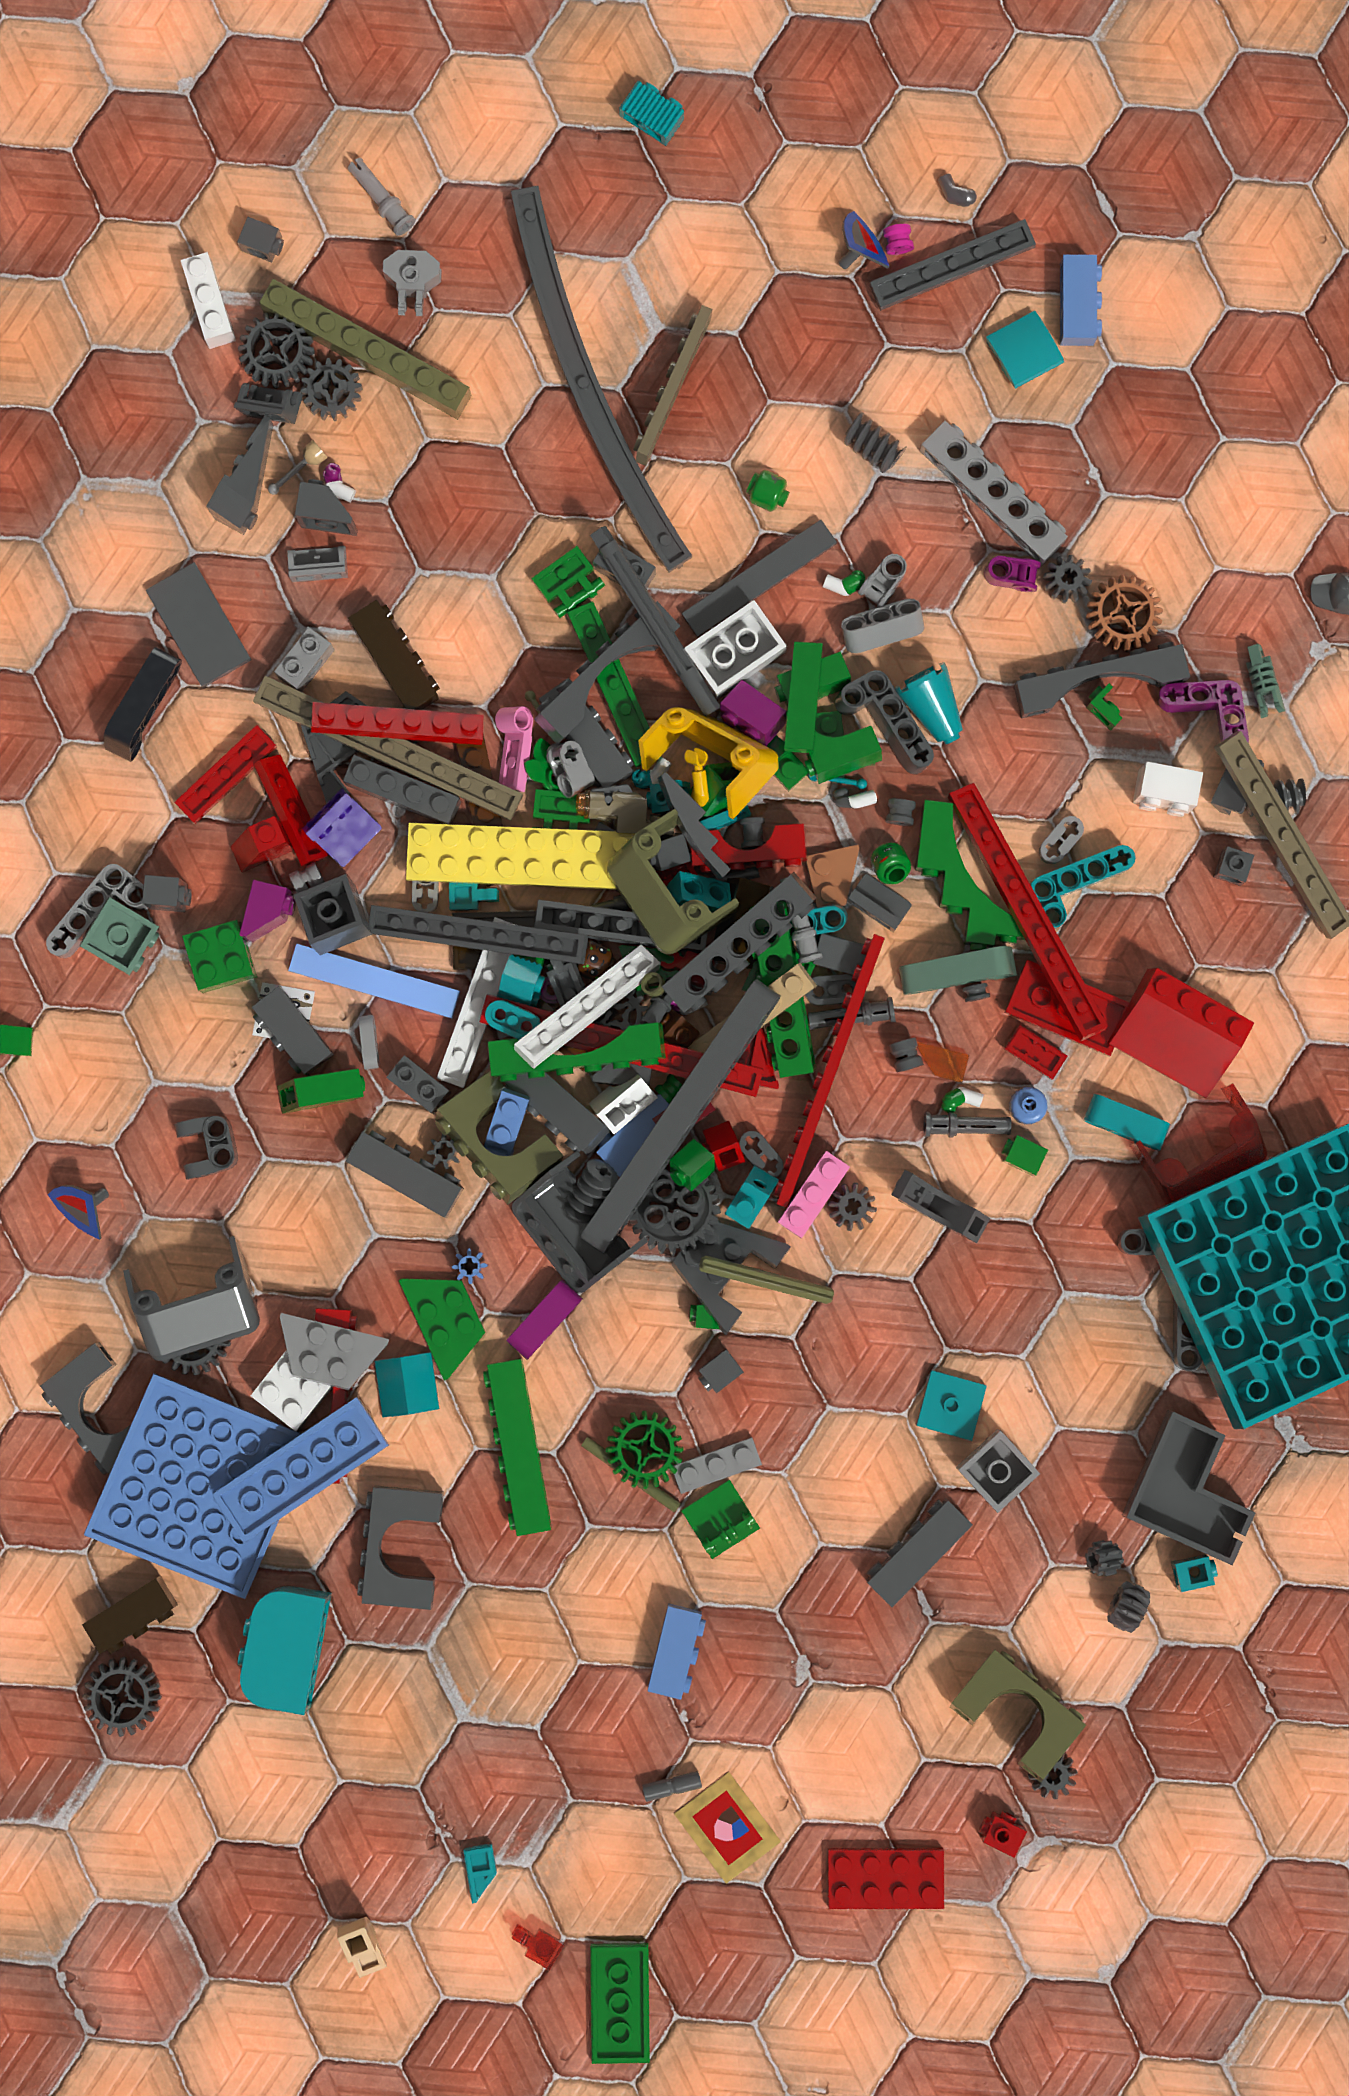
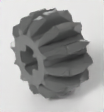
M1073 555L1068 556L1067 562L1064 561L1062 556H1058L1056 559L1057 565L1050 562L1047 566L1050 572L1043 575V579L1050 581L1045 585V590H1055L1051 596L1053 600L1058 595H1062L1061 602L1063 604H1066L1069 596L1074 603L1079 600L1078 594L1085 596L1088 592L1085 586H1090L1092 583L1090 578L1085 577L1091 572L1090 568L1081 569L1084 563L1083 559L1078 560L1077 564L1073 563ZM1064 574H1068V578L1069 576L1073 577L1070 585L1067 584L1068 581L1065 583L1062 581Z
M853 1183L852 1192L849 1193L847 1185L843 1184L841 1189L844 1195L842 1196L839 1192L833 1191L832 1195L839 1199V1201L828 1202V1206L837 1207L838 1211L831 1212L829 1216L830 1218L838 1215L841 1216L836 1223L838 1227L842 1226L844 1221L847 1220V1231H852L853 1221L856 1222L858 1229L861 1230L864 1228L861 1218L868 1223L873 1221L866 1212L877 1211L876 1207H867V1203L873 1202L875 1196L865 1199L863 1196L869 1190L867 1187H864L860 1193H857L858 1183ZM848 1199H853V1202H859L860 1207L856 1209V1215H851V1211L846 1212L845 1207L848 1205Z
M1124 1582L1122 1586L1118 1587L1110 1603V1608L1107 1611L1108 1622L1122 1631L1130 1633L1135 1631L1140 1626L1141 1621L1144 1620L1145 1613L1148 1611L1150 1592L1136 1583Z
M1063 1754L1053 1767L1058 1776L1054 1780L1051 1777L1046 1779L1049 1776L1047 1774L1040 1783L1028 1773L1027 1775L1030 1780H1036L1031 1787L1034 1791L1042 1788L1040 1795L1043 1798L1048 1796L1050 1790L1053 1799H1058V1790L1060 1789L1064 1795H1068L1069 1792L1065 1785H1076V1782L1069 1778V1776L1077 1774L1076 1768H1069L1074 1761L1071 1757L1064 1759Z

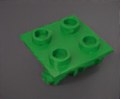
M730 1480L681 1510L711 1559H714L760 1529Z

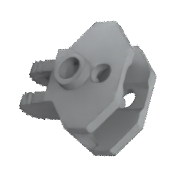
M397 250L383 260L385 280L398 293V315H405L407 311L406 297L416 298V316H423L424 298H427V292L441 283L442 270L440 269V262L427 251Z

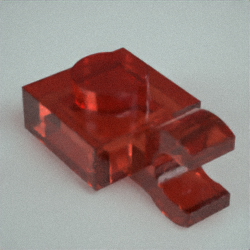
M517 1924L511 1934L513 1935L511 1937L513 1940L528 1947L525 1951V1957L549 1971L564 1947L563 1941L540 1928L533 1935L525 1927Z

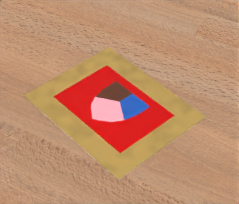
M730 1772L674 1814L726 1884L781 1842Z

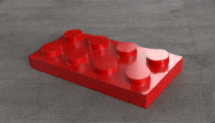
M1026 960L1004 1013L1110 1057L1114 1047L1109 1045L1108 1042L1130 1002L1085 984L1108 1027L1105 1031L1080 1041L1039 964Z
M828 1848V1909H944V1849Z

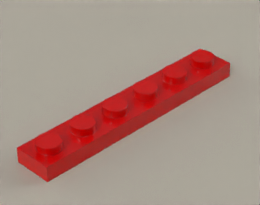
M313 702L311 732L482 745L484 715Z

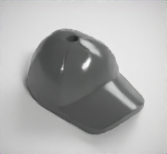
M1342 572L1316 576L1310 588L1312 603L1322 609L1349 615V573Z

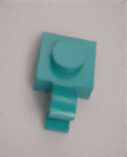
M449 883L450 911L479 910V902H499V890L497 888L479 889V884Z

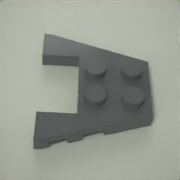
M347 691L330 702L367 706ZM301 725L326 803L341 788L351 795L334 773V770L360 751L321 733H312L310 728ZM407 740L415 745H419L417 740Z
M719 1222V1225L710 1224L714 1230V1235L704 1234L707 1241L706 1244L699 1240L696 1241L697 1250L692 1249L690 1245L686 1246V1254L683 1255L680 1251L674 1259L672 1266L692 1293L697 1295L703 1303L704 1309L718 1323L720 1330L727 1335L740 1318L742 1311L719 1296L730 1279L701 1272L699 1270L701 1258L710 1256L742 1265L747 1256L752 1253L776 1269L791 1246Z

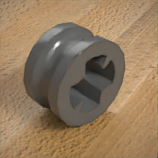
M982 983L962 988L963 992L967 994L965 1002L989 998L990 993L986 992L988 984Z

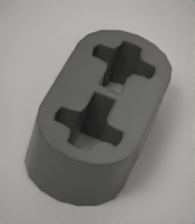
M748 1131L742 1135L739 1145L742 1153L751 1164L763 1170L765 1163L760 1158L761 1156L765 1155L770 1161L775 1159L778 1162L775 1166L777 1171L775 1173L768 1171L767 1173L773 1177L779 1176L783 1169V1161L766 1139L756 1131ZM749 1136L751 1139L757 1137L759 1139L757 1146L762 1153L758 1155L753 1149L747 1151L745 1149L747 1144L746 1137Z

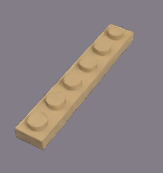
M801 963L794 966L768 986L781 995L761 1028L817 986ZM729 1016L688 1048L705 1053ZM676 1076L679 1082L683 1085L686 1081V1078Z

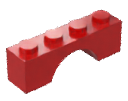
M804 823L776 825L769 840L753 850L736 849L723 839L719 830L709 831L718 840L711 850L731 869L730 871H743L745 866L756 865V869L773 868L775 863H784V867L801 866L802 861H808ZM691 847L692 866L694 869H699L700 873H712Z

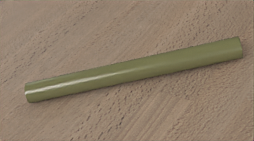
M588 1436L581 1445L607 1465V1460L615 1457L613 1454L606 1453L602 1446ZM616 1462L608 1466H610L612 1469H615L616 1467H618V1464ZM622 1470L619 1472L622 1476L625 1474ZM638 1480L637 1486L672 1512H675L680 1506V1502L659 1487L654 1488L649 1480L647 1489H642V1480Z

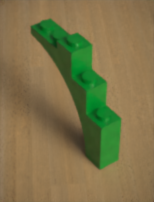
M925 800L922 806L915 871H922L921 876L938 878V873L943 874L939 908H946V913L962 915L963 910L967 911L964 945H970V950L978 951L987 949V947L992 948L995 945V937H1000L999 942L1016 944L1017 939L1025 940L1012 915L994 904L977 887L967 872L956 845L953 829V803Z

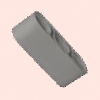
M904 599L851 615L842 621L841 627L847 651L861 653L917 636L923 632L924 622L920 602L915 599Z

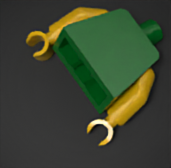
M694 748V751L689 749L686 751L685 760L687 763L694 765V771H692L693 786L688 795L706 812L698 820L700 822L707 819L708 816L717 815L728 810L726 788L741 771L735 769L731 762L709 764L703 769L708 755L705 751Z

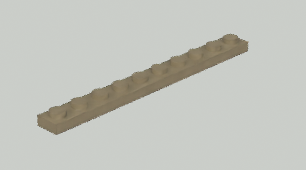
M264 676L253 699L255 704L310 729L312 703L322 702L267 676ZM321 733L510 821L523 797V794L404 739Z

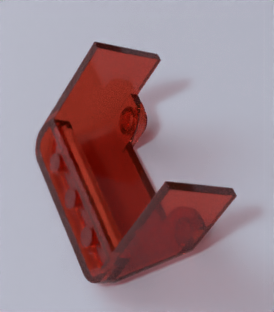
M1233 1083L1225 1085L1220 1089L1237 1114L1229 1122V1133L1235 1143L1189 1172L1186 1171L1180 1161L1174 1158H1167L1155 1164L1141 1140L1129 1144L1166 1205L1266 1160L1267 1149L1258 1123Z

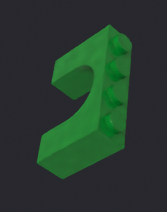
M841 651L822 658L818 700L841 691L847 684L851 683V675ZM791 670L777 675L778 686L774 687L779 702L785 701L787 709ZM872 726L841 737H827L815 731L813 753H806L808 760L805 761V765L810 777L815 775L818 784L882 761V749Z

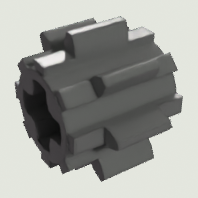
M443 1134L439 1142L431 1139L432 1144L435 1145L434 1150H429L427 1154L435 1155L436 1158L433 1165L436 1166L442 1161L445 1169H449V1162L452 1160L460 1163L459 1159L456 1158L458 1152L454 1147L453 1140L447 1141V1136ZM445 1143L447 1147L453 1149V1153L448 1154V1159H444L443 1155L438 1154V1150L443 1149V1144Z
M1111 1540L1093 1542V1547L1088 1548V1553H1085L1087 1567L1091 1569L1093 1574L1096 1573L1097 1576L1117 1574V1569H1120L1121 1564L1124 1563L1122 1549L1118 1547V1544H1113Z

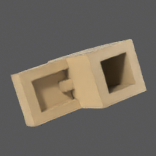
M363 1917L338 1928V1941L348 1963L353 1962L359 1978L387 1967L386 1959L376 1939V1931L368 1917Z

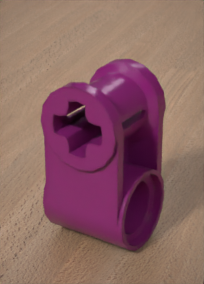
M996 556L986 566L984 577L993 586L1011 588L1021 592H1036L1038 588L1035 585L1037 569L1041 567V562L1026 558ZM992 566H1002L1005 570V576H996L992 571Z

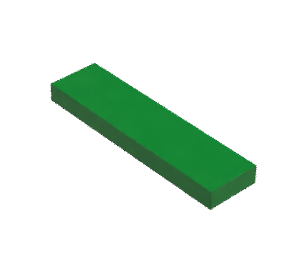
M794 642L784 745L785 752L813 753L823 643Z

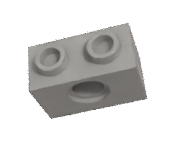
M308 627L274 672L279 679L291 688L303 692L333 653L334 648L330 642Z

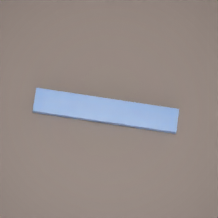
M300 944L295 946L288 970L289 972L451 1019L453 1018L460 991L331 953L319 955L313 948Z

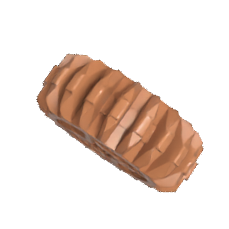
M1120 575L1118 584L1113 577H1110L1108 579V586L1100 583L1098 586L1100 592H1092L1091 597L1095 601L1087 603V608L1093 611L1086 614V619L1095 620L1089 624V630L1096 628L1099 630L1094 635V638L1099 639L1101 636H1104L1105 640L1102 643L1104 647L1110 641L1114 642L1112 647L1114 651H1117L1120 644H1123L1124 652H1128L1131 646L1130 643H1132L1135 649H1140L1141 641L1148 644L1151 641L1148 634L1155 636L1158 630L1154 626L1161 625L1162 619L1156 617V615L1162 614L1163 608L1154 607V605L1161 601L1160 597H1150L1155 589L1153 587L1147 591L1143 589L1146 585L1145 580L1136 585V576H1131L1129 583H1126L1125 576ZM1121 593L1132 594L1140 601L1130 602ZM1112 595L1114 611L1103 617L1102 606L1104 600ZM1121 609H1123L1124 612L1133 611L1129 614L1127 619L1125 615H1117ZM1145 610V625L1137 632L1135 629V616ZM1114 624L1119 625L1123 628L1124 632H1127L1128 634L1117 633L1113 631L1109 626Z

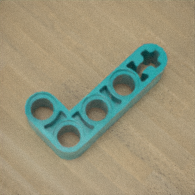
M1116 846L1034 879L1030 884L1034 892L1037 883H1043L1049 889L1047 897H1040L1037 894L1036 896L1045 912L1049 909L1058 912L1059 921L1052 924L1054 929L1059 928L1065 922L1067 916L1061 897L1128 871L1135 863V853L1129 846ZM1118 853L1121 857L1126 856L1127 861L1124 862V866L1121 862H1118L1109 867L1108 862L1113 861L1118 856ZM1089 863H1097L1101 867L1102 872L1100 876L1090 875L1088 872ZM1063 873H1070L1074 876V886L1067 887L1062 883L1061 876Z

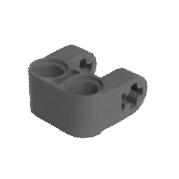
M209 1116L174 1124L177 1138L202 1133L205 1138L209 1159L183 1165L186 1180L217 1174L229 1170L237 1164L238 1152L233 1128L226 1118ZM221 1121L224 1125V1133L219 1137H214L211 1133V1127L215 1122ZM222 1149H227L230 1153V1160L225 1165H221L217 1161V1154Z

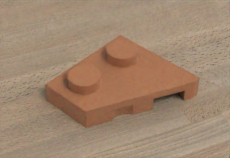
M859 844L807 856L808 861H806L813 894L817 897L815 899L817 907L832 904L846 906L859 853Z

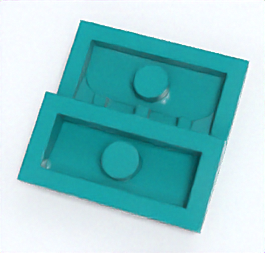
M1036 311L986 336L987 344L1000 361L1002 371L1015 389L1064 363V359L1055 341Z

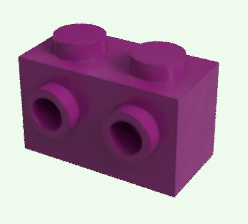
M743 680L721 702L720 716L728 726L738 728L746 736L765 746L770 743L786 724V710Z

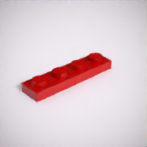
M256 725L174 803L196 824L255 768L254 763L266 758L277 748V745Z
M281 754L258 760L254 763L255 769L301 866L323 860L328 856L327 852L315 841L313 842L302 829L311 818Z

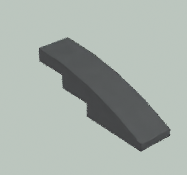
M666 772L662 773L657 779L670 811L676 809L678 812L677 825L682 834L718 879L723 878L731 869L711 850L718 840L698 821L706 812Z

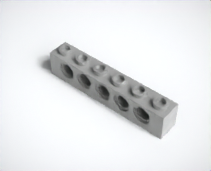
M944 421L922 443L920 452L1030 557L1041 562L1042 567L1065 543L1068 537L1065 534V528L1056 520L1052 522L1045 515V509L1038 502H1031L1024 495L1025 491L1015 481L1011 483L1003 476L1005 472L997 463H990L984 458V452L977 444H970L963 438L964 433L957 425L953 423L950 425ZM957 448L961 451L962 456L957 459L951 458L947 450ZM977 467L981 470L982 476L973 478L968 474V469ZM997 486L1002 490L1003 495L993 497L989 494L988 488ZM1013 505L1019 506L1023 511V515L1019 517L1012 516L1008 508ZM1039 525L1043 529V535H1032L1029 531V526Z

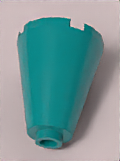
M945 662L939 663L941 669L935 671L933 666L905 680L906 687L901 689L897 685L895 690L937 742L944 741L945 745L960 738L959 732L963 730L948 668Z

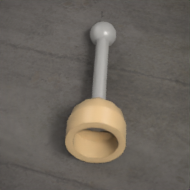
M314 440L304 448V459L277 483H272L268 486L270 494H277L279 488L307 463L318 465L327 458L326 454Z

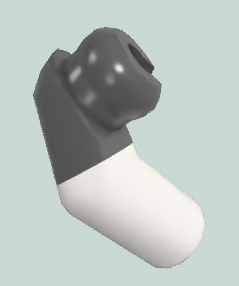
M841 788L833 793L836 800L834 803L840 808L858 809L876 804L877 796L873 790L849 796L848 789Z

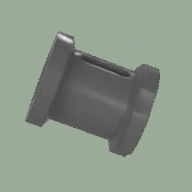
M752 817L740 819V825L743 826L744 842L741 843L742 849H756L766 843L763 841L762 830L765 818Z

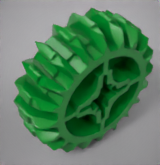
M647 1411L641 1412L640 1420H638L634 1412L631 1413V1423L624 1417L621 1418L620 1424L623 1429L618 1426H613L612 1428L613 1433L618 1436L607 1437L609 1443L615 1444L614 1447H607L605 1449L606 1453L615 1455V1457L608 1459L607 1463L612 1465L617 1462L618 1467L612 1473L616 1475L622 1470L625 1473L620 1480L622 1483L627 1481L629 1477L633 1478L631 1482L632 1488L637 1486L638 1480H642V1489L648 1488V1480H651L654 1488L658 1487V1477L665 1483L668 1482L669 1476L666 1471L671 1474L677 1472V1469L671 1463L680 1464L682 1462L680 1457L674 1456L675 1453L683 1452V1447L674 1446V1443L682 1439L681 1436H671V1433L676 1430V1426L673 1425L667 1430L664 1425L668 1422V1418L664 1417L658 1423L656 1422L658 1418V1413L656 1412L652 1414L650 1420H647ZM638 1427H647L641 1440L631 1439L629 1441L623 1439L630 1430ZM655 1431L663 1437L667 1446V1452H664L663 1449L655 1445ZM648 1438L647 1449L652 1454L648 1453L641 1461V1450L637 1449L636 1446L639 1445L641 1447ZM621 1447L634 1455V1470L625 1462ZM653 1459L658 1461L660 1459L665 1461L659 1470L651 1473H642L647 1460Z

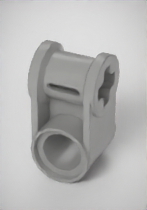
M898 554L886 556L874 573L864 582L858 594L867 596L877 604V608L885 606L905 576L907 567L905 559ZM889 563H897L901 567V572L897 575H890L886 571V566Z
M577 742L555 743L548 748L547 761L564 796L571 798L594 785L595 778L593 772L589 768L582 748Z

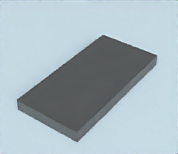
M195 562L146 589L147 594L202 688L251 661L249 654Z

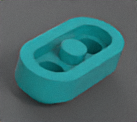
M505 1000L492 1002L485 1012L486 1021L491 1027L519 1040L541 1024L537 1015ZM498 1009H503L506 1012L504 1019L497 1018L496 1011ZM524 1021H529L532 1024L530 1031L523 1030L522 1023Z

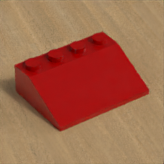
M1150 968L1146 970L1108 1044L1198 1095L1207 1098L1241 1050L1254 1022L1159 968Z

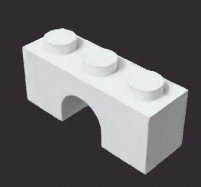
M208 252L182 259V267L204 339L209 349L235 342L234 331Z

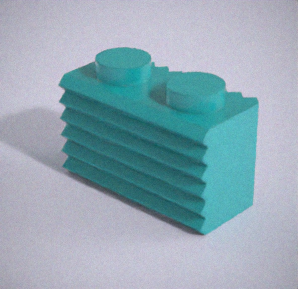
M637 81L619 107V116L667 146L684 121V110L677 100L671 97L665 99L661 96L659 90L654 85L648 82L642 84L640 81Z
M513 954L510 955L501 976L497 997L537 1007L541 996L540 991L545 977L540 975L541 964L536 965L535 962L531 963L530 960L525 961L524 958L520 959L519 956L514 957Z

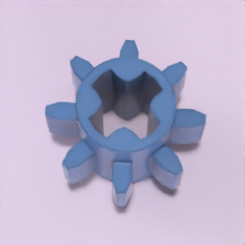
M468 1248L467 1256L463 1257L461 1254H456L460 1262L459 1265H453L452 1268L459 1269L458 1280L466 1276L468 1277L469 1284H473L474 1276L477 1275L481 1279L484 1278L480 1271L481 1268L488 1267V1264H481L479 1259L483 1255L482 1252L472 1256V1250ZM468 1258H472V1262L478 1265L477 1269H473L471 1275L468 1273V1270L462 1267L463 1264L468 1262Z

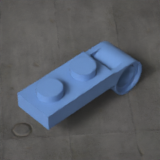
M506 1088L502 1089L484 1148L500 1156L513 1155L514 1146L530 1100L529 1096Z

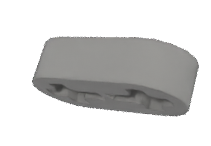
M1068 816L1060 821L1039 848V855L1043 862L1056 864L1064 858L1084 832L1082 821L1075 816ZM1065 823L1067 825L1074 823L1077 835L1070 834L1066 840L1063 839L1061 836L1066 831L1063 825ZM1058 840L1061 843V846L1057 849L1059 856L1053 855L1049 858L1046 855L1048 852L1046 845L1052 847Z
M374 1015L359 1016L364 1069L379 1068V1052Z

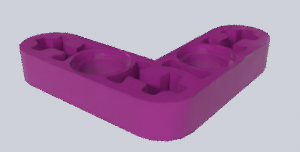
M1232 680L1171 683L1161 688L1158 704L1162 710L1170 713L1216 710L1221 742L1231 736L1232 733L1241 731L1249 743L1242 690L1236 682ZM1198 691L1203 692L1207 695V699L1205 701H1197L1192 697V694ZM1224 691H1229V694L1232 695L1231 704L1227 705L1226 694H1223ZM1184 693H1187L1186 701H1184V698H1185V696H1183ZM1167 695H1173V698L1176 700L1174 702L1170 701ZM1234 714L1239 718V722L1230 724L1225 721L1224 716Z

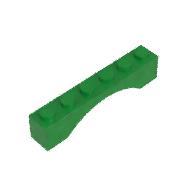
M658 1022L631 1025L613 1041L591 1052L577 1055L552 1054L534 1069L514 1050V1044L519 1039L488 1042L491 1076L500 1077V1082L517 1080V1075L528 1074V1079L545 1077V1072L556 1071L557 1076L574 1074L573 1069L584 1068L585 1072L602 1071L601 1066L613 1064V1069L630 1068V1062L641 1061V1066L658 1065V1059H666L663 1026Z

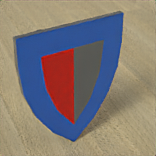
M855 211L847 214L843 220L842 231L849 251L839 260V265L843 269H847L861 255L889 268L886 255L874 233Z
M62 1185L55 1187L48 1194L57 1209L71 1223L90 1236L101 1239L96 1206L109 1197V1193L105 1188H101L93 1194L73 1185Z

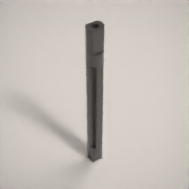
M606 526L599 528L590 535L684 686L689 690L704 716L720 708L719 703L619 544L614 540Z

